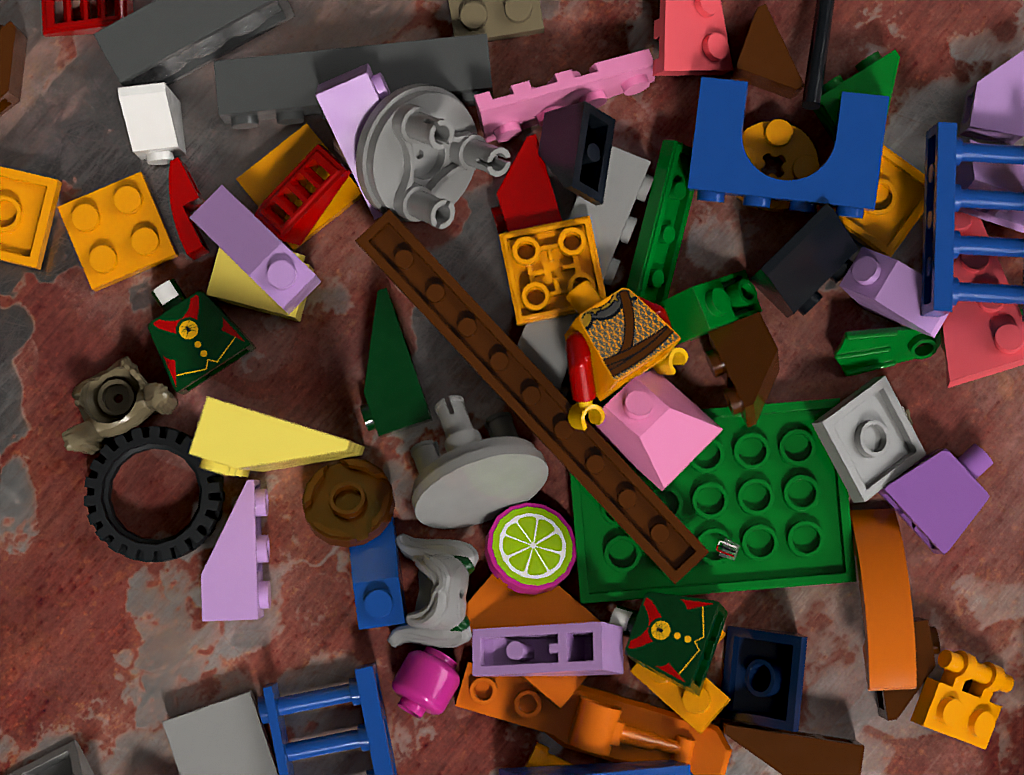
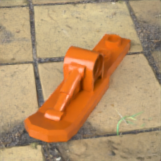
M468 660L455 706L545 732L562 747L615 763L674 760L689 764L693 775H725L732 752L722 731L716 724L710 723L703 733L699 734L675 711L581 684L562 708L558 709L521 676H472V661Z

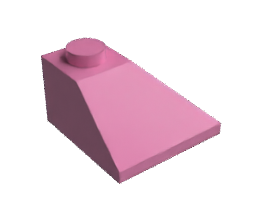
M654 369L634 377L603 407L602 410L605 413L604 421L600 425L595 424L594 429L605 441L661 491L723 430L663 375L656 373Z

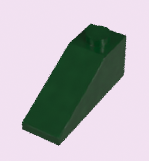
M387 288L377 292L364 387L367 403L360 405L367 430L372 431L376 429L378 436L381 438L433 420Z

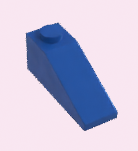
M394 512L391 522L381 535L366 544L349 547L359 630L406 623L407 607L399 548L396 541L397 533Z

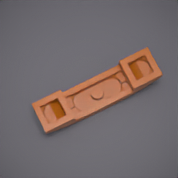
M895 509L850 510L854 556H856L865 632L863 653L868 691L915 689L917 687L912 599L905 551Z

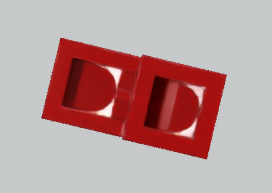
M177 157L170 161L169 167L170 205L174 223L184 250L195 261L210 253L196 223L189 218L191 212L197 210L205 201L186 164Z

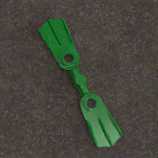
M907 326L847 331L844 333L841 343L833 355L841 365L845 376H851L895 366L896 363L929 358L937 351L940 345L942 347L941 334L938 331L935 338Z

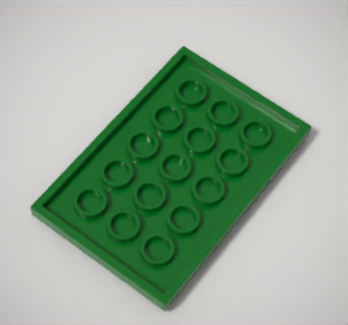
M840 398L765 404L756 425L748 428L741 414L733 415L729 407L701 409L723 430L663 491L656 487L615 450L709 551L676 584H673L569 472L580 604L643 599L647 592L684 596L856 582L848 491L811 424L840 403ZM719 540L737 546V548H733L732 546H729L721 542L719 544L721 546L734 550L735 553L724 548L718 547V550L734 555V557L716 551V547Z

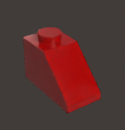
M536 134L527 136L496 193L498 206L490 208L498 234L562 221L546 165L538 155L539 143Z

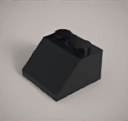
M826 203L749 280L787 318L797 310L804 316L822 299L823 296L817 290L829 278L836 284L846 275L853 263L849 258L858 250V247L834 209Z

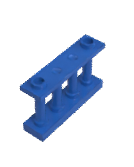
M938 122L926 131L921 316L941 317L952 312V307L958 301L1023 304L1022 321H1024V268L1023 285L959 282L957 277H953L954 259H957L959 254L1024 258V239L960 235L958 230H954L955 212H958L960 208L1024 211V192L962 189L960 184H956V166H959L961 161L1024 165V146L965 143L961 137H957V123Z
M376 662L357 666L354 669L356 677L349 678L348 684L280 697L277 682L269 683L263 687L264 696L258 697L259 715L262 724L269 723L279 775H295L292 761L361 748L362 752L370 751L373 769L366 770V775H398ZM352 702L353 706L361 705L364 723L358 724V729L289 743L284 715Z

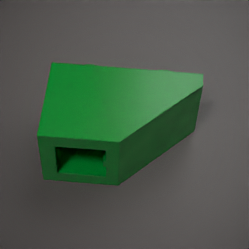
M893 50L884 57L877 51L855 66L858 70L857 74L845 81L839 75L823 85L820 108L813 111L833 142H835L842 91L889 96V110L900 60L896 50Z
M746 270L692 286L657 303L665 308L673 330L681 338L676 346L707 335L710 331L757 312H762L757 299L756 289L750 282Z

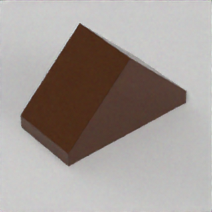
M764 4L757 7L751 19L730 78L747 81L752 86L791 99L798 96L804 87V83L767 5Z

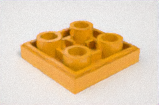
M590 215L499 234L517 326L578 314L566 299V296L576 286L587 280L602 299L607 298Z

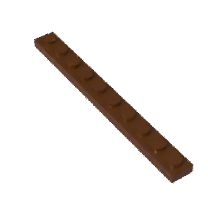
M390 209L355 240L358 246L673 584H676L709 553L703 544L586 419V431L575 429L570 425L568 413L572 404Z

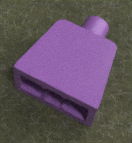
M973 444L958 459L946 448L936 449L912 465L878 493L895 509L897 514L934 554L944 555L950 550L989 499V494L976 479L993 465V461L976 444Z

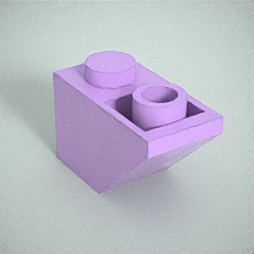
M1024 50L979 80L966 92L959 136L1013 145L1024 137Z

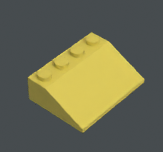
M207 397L189 454L202 458L199 466L201 468L227 476L236 475L248 478L250 470L265 472L362 456L365 447L349 440Z

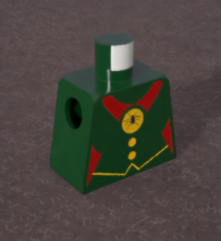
M171 279L159 285L151 292L163 314L151 321L147 326L171 384L177 393L187 394L256 349L254 343L203 290L197 291L186 298L175 279Z
M647 592L644 595L639 612L617 605L611 615L609 624L623 627V636L629 638L625 654L630 659L686 691L699 696L728 612L720 602L714 600Z

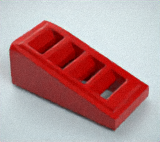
M41 0L42 27L45 37L94 34L133 13V0H114L115 16L107 17V0H97L98 18L90 19V0H80L81 20L73 21L72 1L76 0ZM63 1L64 23L55 24L54 2Z
M317 144L263 201L254 216L280 240L301 246L349 177L351 171L323 145ZM320 166L330 174L326 180L316 173ZM308 182L316 188L313 193L306 188ZM297 198L303 202L300 207L295 204ZM286 214L290 216L288 220L285 218Z

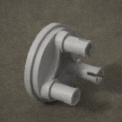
M419 83L395 90L385 97L372 111L359 137L356 152V171L364 196L380 213L384 214L390 209L400 221H423L438 229H444L452 223L455 216L454 204L465 192L474 171L479 169L491 176L500 177L507 172L510 161L500 159L498 156L510 158V153L503 147L487 143L482 136L477 134L472 116L454 94L434 85Z
M449 396L454 414H450L444 398L436 403L435 412L439 416L447 438L444 442L447 453L441 456L438 442H433V440L421 441L410 450L419 473L413 484L412 506L416 518L422 524L438 529H456L478 525L496 519L498 515L510 506L526 503L540 491L548 478L549 469L543 454L531 442L519 438L511 413L499 412L488 417L486 422H484V426L490 438L482 439L480 432L472 427L465 408L464 399L461 396Z

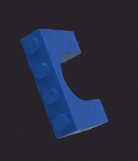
M701 77L688 189L689 191L697 192V200L724 203L725 195L743 197L742 205L760 208H770L771 200L790 202V211L817 213V205L824 206L828 203L831 207H836V214L838 216L863 219L864 210H875L889 96L842 91L834 147L828 160L819 170L807 177L797 180H780L759 171L751 163L743 147L742 138L749 87L748 82Z

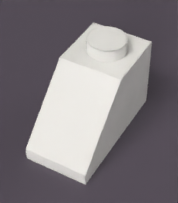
M165 82L119 87V100L132 151L141 160L147 159V164L149 165L170 164L174 156L186 155L181 102Z

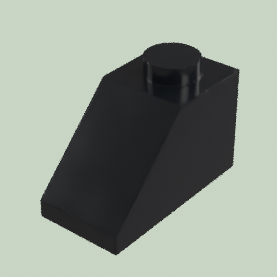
M586 101L545 112L538 155L564 188L595 206L602 205L616 120Z

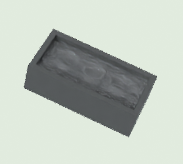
M155 0L93 35L119 82L124 87L162 82L169 86L295 17L288 0Z

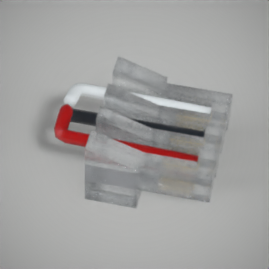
M725 538L724 541H718L716 551H719V556L735 560L740 545Z

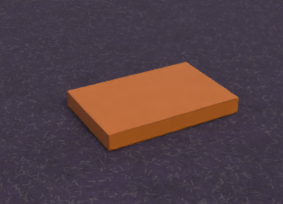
M493 573L466 604V615L470 620L471 632L472 629L601 622L559 585L552 591L537 595L517 593L508 588V585L500 578L497 579ZM521 676L558 709L562 708L587 678V676Z

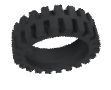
M149 426L132 429L113 438L114 441L106 444L99 451L101 453L99 457L93 459L89 467L92 469L91 473L86 477L84 487H87V496H84V506L88 507L89 514L87 517L90 525H94L97 530L95 532L101 541H105L114 552L120 553L126 558L143 562L174 560L200 547L216 529L217 522L221 519L225 492L223 489V474L199 467L202 458L189 454L194 437L169 427ZM150 449L168 450L182 457L195 472L200 488L198 508L190 523L176 535L160 540L142 538L127 530L116 517L111 501L113 480L121 465L133 455Z

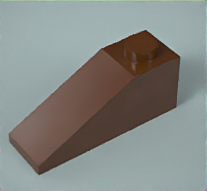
M728 720L720 721V730L725 735L782 775H861L865 746L857 740L800 731L791 732Z

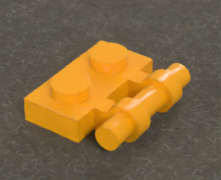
M943 650L938 656V664L944 668L941 680L939 682L929 677L926 678L910 721L986 750L1002 706L990 702L993 692L996 691L1010 692L1014 686V679L1011 675L1006 674L1001 666L991 662L979 663L976 657L962 650L955 652ZM972 679L968 693L962 691L965 681Z

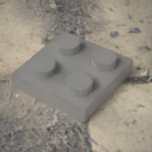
M886 376L874 377L811 423L854 503L866 502L927 455Z

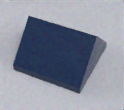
M728 626L722 692L731 700L719 713V718L799 732L808 637L795 632Z

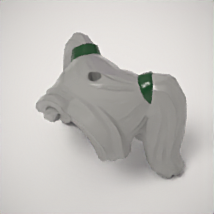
M404 533L398 535L396 541L401 553L406 559L414 561L415 565L419 568V594L415 612L407 614L406 623L398 624L389 634L387 641L394 648L405 643L438 648H455L470 641L472 632L470 620L466 615V593L469 575L475 570L479 560L478 551L471 544L459 540L413 538Z

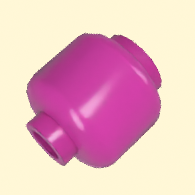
M426 646L423 651H411L392 681L394 692L401 697L397 705L419 719L422 718L425 712L431 715L442 714L460 684V676L455 670L457 663L446 654L430 646Z

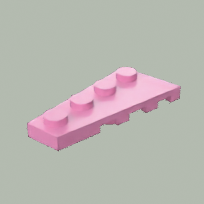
M646 49L594 63L589 69V74L581 76L580 72L572 71L571 69L555 73L553 78L541 87H531L530 82L525 81L511 85L509 89L510 94L507 96L492 99L490 91L474 95L484 138L487 143L497 140V142H507L518 137L524 129L538 124L542 127L545 112L583 101L599 108L607 102L608 98L622 93L626 96L638 94L647 89L650 83L655 82V76H653V57L650 50Z

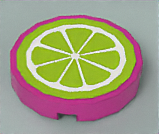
M526 502L510 506L496 517L486 535L484 554L490 571L497 579L500 578L506 583L508 588L517 593L537 595L552 591L568 577L576 561L575 536L571 526L560 513L542 504Z

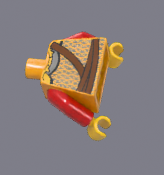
M588 280L576 286L566 296V299L579 314L564 335L572 397L574 401L578 402L572 405L568 413V421L573 428L586 431L585 416L587 412L591 424L600 425L604 421L605 413L603 408L593 404L592 401L596 396L602 401L628 384L634 377L640 376L652 367L660 375H675L676 369L673 365H684L687 362L688 353L685 349L681 347L674 348L681 338L673 330L664 307L637 296L628 288H621L607 298L602 299Z

